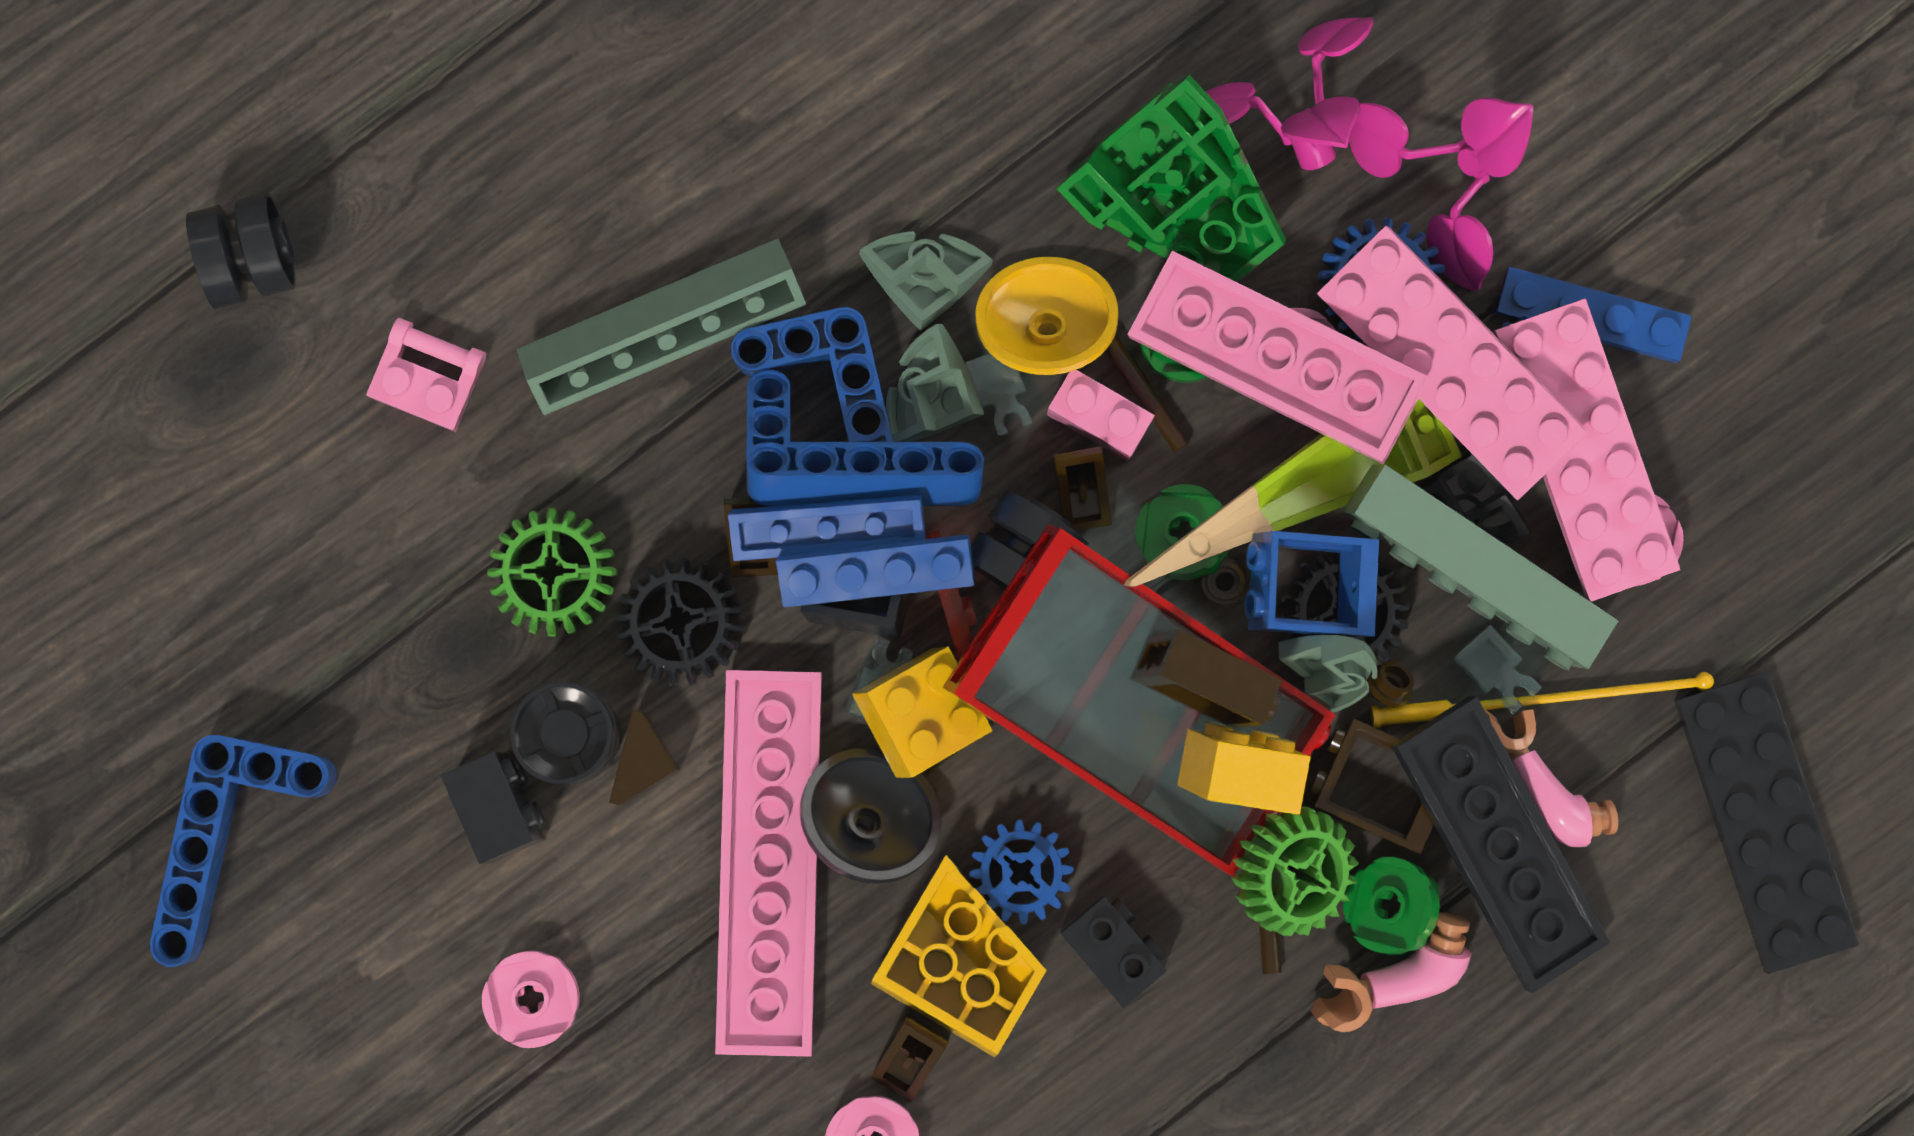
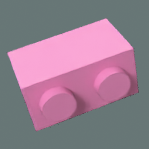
M1078 370L1069 372L1047 411L1049 417L1129 462L1155 416Z

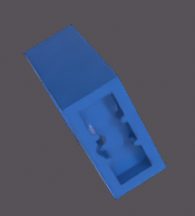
M1282 531L1253 533L1252 542L1247 550V566L1251 570L1250 590L1247 592L1244 602L1245 615L1249 619L1248 630L1310 635H1340L1352 638L1375 636L1379 540ZM1278 548L1340 553L1337 622L1275 618Z

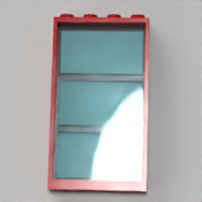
M1047 524L942 688L1216 868L1233 877L1237 869H1241L1236 866L1233 859L1244 857L1246 851L1240 841H1251L1254 837L1251 825L1265 827V813L1278 815L1279 811L1209 801L1177 785L1187 729L1204 731L1205 723L1223 724L1130 679L1148 635L1181 630L1282 680L1277 692L1281 696L1280 704L1274 716L1269 721L1265 720L1264 725L1234 728V731L1249 735L1251 730L1276 734L1281 739L1296 742L1295 750L1310 756L1314 749L1322 746L1331 732L1330 723L1334 719L1335 714L1144 584L1136 587L1123 586L1131 575L1063 529Z

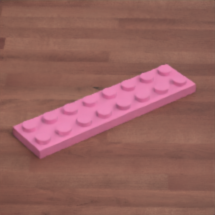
M726 670L715 1054L812 1056L817 855L810 847L801 826L800 800L808 779L820 765L822 672Z

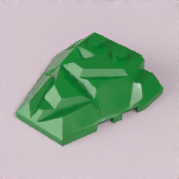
M1189 74L1180 78L1174 84H1167L1122 122L1056 188L1088 223L1100 230L1107 225L1130 238L1127 245L1138 252H1141L1143 247L1167 260L1171 252L1174 251L1235 282L1239 281L1281 248L1286 241L1223 110Z

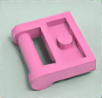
M398 318L391 329L388 344L366 395L456 432L485 364L487 353L474 347L470 351L414 329L412 322ZM409 346L463 368L459 381L401 359L405 347Z

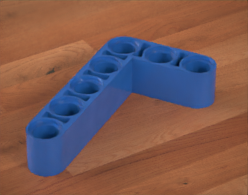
M849 307L836 308L747 328L734 337L731 344V355L737 368L748 376H752L761 370L770 369L780 372L830 360L849 442H893L866 323L863 316L857 310ZM841 321H851L859 328L857 337L849 343L839 342L832 335L834 327ZM796 331L807 332L813 338L811 347L803 353L791 352L787 348L786 342L792 333ZM751 341L760 342L766 347L765 357L756 364L744 362L740 355L745 344ZM860 366L866 369L870 375L868 383L859 389L847 387L843 382V375L848 368ZM862 412L874 413L880 420L879 428L870 435H862L853 427L855 417Z
M770 369L761 370L750 377L747 384L748 496L757 504L781 506L921 494L923 506H964L972 504L981 496L984 457L978 447L965 442H790L789 379L783 373Z
M209 735L196 743L191 755L150 939V951L153 958L159 964L166 967L186 965L194 962L203 950L239 785L242 784L300 797H322L327 795L337 782L336 768L328 758L230 736ZM220 743L226 747L229 755L227 764L222 769L216 770L210 764L209 753L215 745ZM268 753L275 761V771L270 778L263 780L255 771V763L262 754ZM313 762L320 767L322 780L316 788L310 790L303 784L301 773L306 765ZM208 790L212 791L218 799L217 810L209 817L203 815L198 806L200 796ZM196 837L203 839L208 848L206 858L199 864L193 862L188 854L189 844ZM185 884L192 886L197 893V902L189 911L183 909L178 902V892ZM174 931L181 933L187 942L185 953L179 958L173 956L167 947L168 938Z

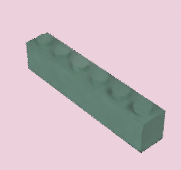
M775 239L516 350L526 381L543 415H547L738 334L747 328H752L804 306L806 302L780 241Z
M1372 465L1342 512L1353 520L1350 528L1366 539H1377L1379 537L1392 546L1389 553L1395 559L1411 568H1414L1418 563L1431 572L1428 579L1433 584L1451 594L1457 589L1470 598L1467 603L1468 607L1490 620L1496 615L1509 624L1506 629L1507 633L1527 645H1531L1534 640L1547 649L1544 657L1564 670L1569 671L1571 666L1589 669L1618 623L1617 619L1387 465Z

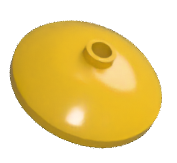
M1037 257L1026 259L1004 268L985 285L976 305V327L985 348L1001 363L1030 374L1054 375L1084 367L1098 358L1108 348L1118 326V303L1108 282L1092 268L1066 258Z

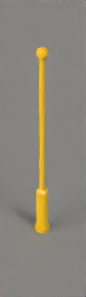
M1701 672L1696 678L1479 702L1483 709L1490 710L1694 687L1701 691H1708L1713 687L1714 679L1711 674ZM1447 700L1405 704L1401 707H1379L1378 705L1370 706L1372 727L1381 729V726L1430 721L1455 704H1451Z

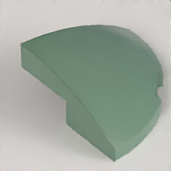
M914 231L902 232L880 238L861 248L859 255L877 282L920 331L958 301L991 267L993 261L974 245L946 234H941L939 242L930 239L915 241L916 234Z
M943 324L934 325L922 333L905 351L899 363L900 365L907 366V368L899 378L898 388L890 387L888 389L885 410L893 442L917 441L984 415L974 383L960 352Z
M1311 635L1279 642V659L1304 678L1305 694L1332 713L1351 706L1369 692V683L1366 679L1370 675L1371 670L1372 679L1377 678L1375 654L1364 641L1340 635Z

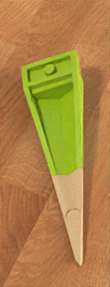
M1418 399L1384 465H1387L1409 481L1415 482L1427 478L1462 456L1452 432ZM1320 434L1129 577L1123 586L1136 587L1203 559L1252 541L1253 533L1279 531L1345 507L1370 467L1383 464Z

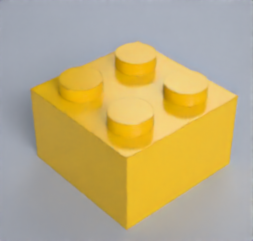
M949 646L931 648L852 693L896 778H913L993 731L985 715L942 688L957 665Z
M1205 723L1204 731L1187 729L1177 785L1209 801L1300 815L1311 757L1296 751V742L1281 739L1276 734L1251 730L1249 735L1234 731V728L1229 726Z

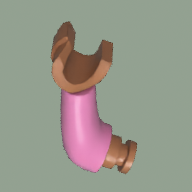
M1484 709L1556 842L1568 847H1586L1590 844L1591 838L1599 836L1601 832L1605 835L1617 832L1618 813L1611 800H1602L1598 806L1596 802H1586L1582 795H1573L1554 776L1535 750L1529 751L1528 746L1532 743L1536 734V721L1533 709L1523 710L1512 717L1515 729L1513 739L1507 737L1502 732L1497 718Z
M1440 912L1436 923L1438 928H1434L1431 936L1428 937L1426 944L1421 949L1416 950L1408 959L1363 973L1361 980L1347 967L1326 964L1323 974L1334 988H1340L1342 991L1336 997L1330 999L1318 997L1311 1003L1313 1008L1310 1011L1323 1025L1339 1032H1350L1360 1028L1369 1019L1372 1009L1409 1003L1445 992L1459 982L1468 968L1472 954L1465 947L1466 937L1462 933L1468 932L1470 922L1462 916Z

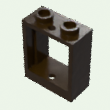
M1181 630L1148 635L1130 677L1131 680L1232 728L1264 725L1265 720L1269 721L1276 713L1281 699L1280 694L1277 693L1282 683L1281 679Z
M1356 719L1348 720L1346 727L1338 724L1327 747L1328 751L1334 753L1326 770L1318 768L1307 794L1314 796L1310 807L1414 854H1421L1434 824L1419 797L1403 833L1329 801L1357 737L1392 753L1394 751L1391 745L1400 740Z

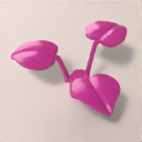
M1341 18L1331 20L1313 27L1301 37L1298 42L1300 54L1306 56L1313 55L1312 70L1315 105L1312 108H1307L1288 117L1283 123L1278 120L1260 97L1253 96L1256 90L1251 83H1227L1206 91V93L1223 110L1229 124L1244 116L1250 107L1258 109L1279 133L1283 144L1293 145L1302 169L1315 170L1324 167L1336 157L1333 146L1348 147L1351 130L1359 117L1361 108L1359 101L1353 97H1333L1324 100L1321 64L1326 56L1344 55L1364 41L1374 25L1373 18Z
M1490 97L1476 99L1466 106L1462 115L1461 131L1463 140L1454 144L1410 150L1405 148L1409 137L1408 127L1396 112L1380 104L1359 103L1361 111L1351 130L1349 143L1358 164L1369 174L1380 178L1390 177L1400 170L1402 158L1415 159L1458 152L1457 159L1460 169L1466 175L1474 176L1475 180L1452 206L1450 216L1438 214L1431 218L1427 228L1428 249L1434 246L1437 247L1439 252L1432 260L1435 264H1444L1445 271L1443 274L1449 280L1471 291L1480 290L1493 261L1492 240L1489 232L1479 220L1469 215L1461 216V211L1483 184L1489 182V175L1504 177L1518 168L1530 138L1533 105L1508 102Z

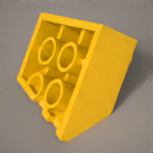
M946 855L872 979L871 984L995 1057L1000 1052L1047 970L1014 932L1004 924L986 903L987 901L970 885Z

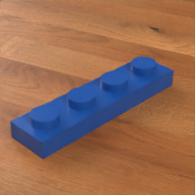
M1513 267L1506 269L1495 315L1518 321V318L1523 314H1527L1531 318L1541 312L1545 313L1586 298L1602 344L1676 364L1681 361L1692 318L1691 315Z
M921 494L731 509L728 513L733 561L778 558V556L926 539Z
M969 534L778 556L776 560L783 607L974 586L976 581Z

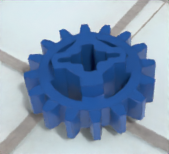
M1016 820L1015 831L1010 833L1000 824L997 826L1000 837L995 841L986 835L981 838L988 847L986 852H973L972 857L982 863L981 869L970 871V877L982 880V885L977 887L976 890L981 896L987 894L990 897L987 904L992 910L997 905L1003 908L1001 920L1006 922L1012 912H1016L1019 914L1021 924H1026L1028 912L1035 911L1036 915L1043 920L1046 918L1043 908L1046 904L1049 903L1057 909L1061 906V903L1055 897L1057 891L1070 892L1071 887L1061 880L1062 875L1073 872V867L1062 865L1060 860L1069 853L1067 847L1057 850L1053 847L1058 837V834L1055 832L1049 834L1046 838L1040 836L1041 823L1036 822L1031 831L1028 832L1024 831L1022 820ZM1017 839L1036 842L1028 852L1013 853L1004 845L1009 841ZM1004 855L1019 863H1023L1027 859L1033 863L1030 873L1034 876L1033 880L1039 884V887L1035 888L1030 882L1027 884L1023 880L1018 881L1016 884L1012 883L1009 878L1012 876L1013 871L1009 867L1010 864L1003 858ZM1048 855L1052 860L1054 869L1053 880L1050 886L1041 879V863ZM992 857L1002 865V880L994 889L989 878V865ZM1030 891L1038 898V900L1027 904H1015L1007 901L1015 892Z

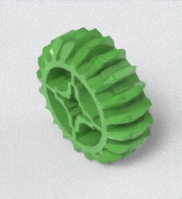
M555 508L548 509L546 523H542L541 517L536 511L529 512V520L532 527L526 529L520 520H514L512 526L519 535L513 539L511 536L501 533L498 537L502 543L509 546L506 553L499 550H492L490 553L492 558L503 562L502 568H490L487 571L489 577L503 579L502 584L495 585L490 589L491 595L502 596L507 594L508 598L501 602L498 606L499 610L502 613H507L517 607L518 610L512 618V623L516 626L522 625L528 617H531L529 632L532 634H538L543 622H546L547 634L550 637L557 636L559 622H563L567 633L574 634L576 633V625L573 618L578 616L585 625L589 626L593 623L592 617L586 611L590 606L600 612L606 610V605L596 599L599 591L606 595L614 594L615 589L613 587L602 584L603 577L612 578L617 576L616 568L602 567V562L610 560L615 556L612 549L600 551L596 549L604 543L606 536L603 532H598L588 538L587 535L593 526V522L589 519L583 520L577 528H574L576 513L573 511H567L562 523H559V515ZM560 535H566L577 540L584 548L590 565L567 563L563 557V547L560 546ZM545 536V543H542V553L538 560L533 563L516 566L523 550L534 540ZM554 558L558 560L556 566L575 573H563V576H556L554 584L550 587L547 585L549 579L531 572H542V570L549 569ZM516 580L538 582L542 589V599L545 600V611L533 608L523 599L518 590ZM589 580L582 596L569 607L560 610V602L563 601V592L566 586L572 582Z
M1303 806L1301 807L1300 815L1280 812L1278 816L1274 813H1265V827L1251 825L1254 833L1253 839L1251 841H1240L1242 847L1246 850L1244 857L1233 859L1236 866L1242 869L1240 873L1231 878L1235 885L1241 888L1235 897L1241 904L1246 906L1244 912L1247 913V916L1259 922L1261 927L1270 932L1273 930L1283 936H1292L1294 932L1299 935H1309L1311 926L1317 929H1325V916L1340 917L1336 907L1340 901H1351L1347 893H1345L1347 885L1358 883L1354 876L1349 874V871L1359 864L1355 857L1349 855L1355 845L1350 839L1345 837L1347 831L1343 826L1334 822L1331 816L1321 811L1316 812L1309 807ZM1289 865L1302 872L1303 876L1296 875L1288 870L1287 867Z

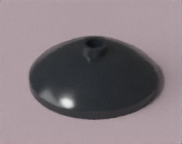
M855 748L829 757L811 774L800 800L801 826L812 850L831 869L859 882L881 884L895 882L908 877L925 864L933 853L940 837L941 810L937 796L930 783L922 773L913 778H896L882 750ZM862 824L866 826L869 833L864 834L860 832L856 825Z

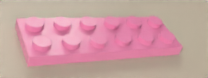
M1385 226L1317 293L1368 347L1428 376L1429 380L1419 399L1516 500H1519L1590 433L1389 226Z
M1174 251L1169 255L1127 334L1130 339L1383 465L1429 380L1427 375Z
M1586 298L1492 331L1517 359L1590 432L1543 476L1585 598L1592 602L1679 571L1680 567Z

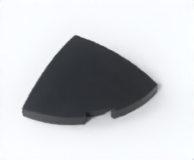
M1471 452L1466 453L1418 486L1503 544L1530 534V529L1509 491Z

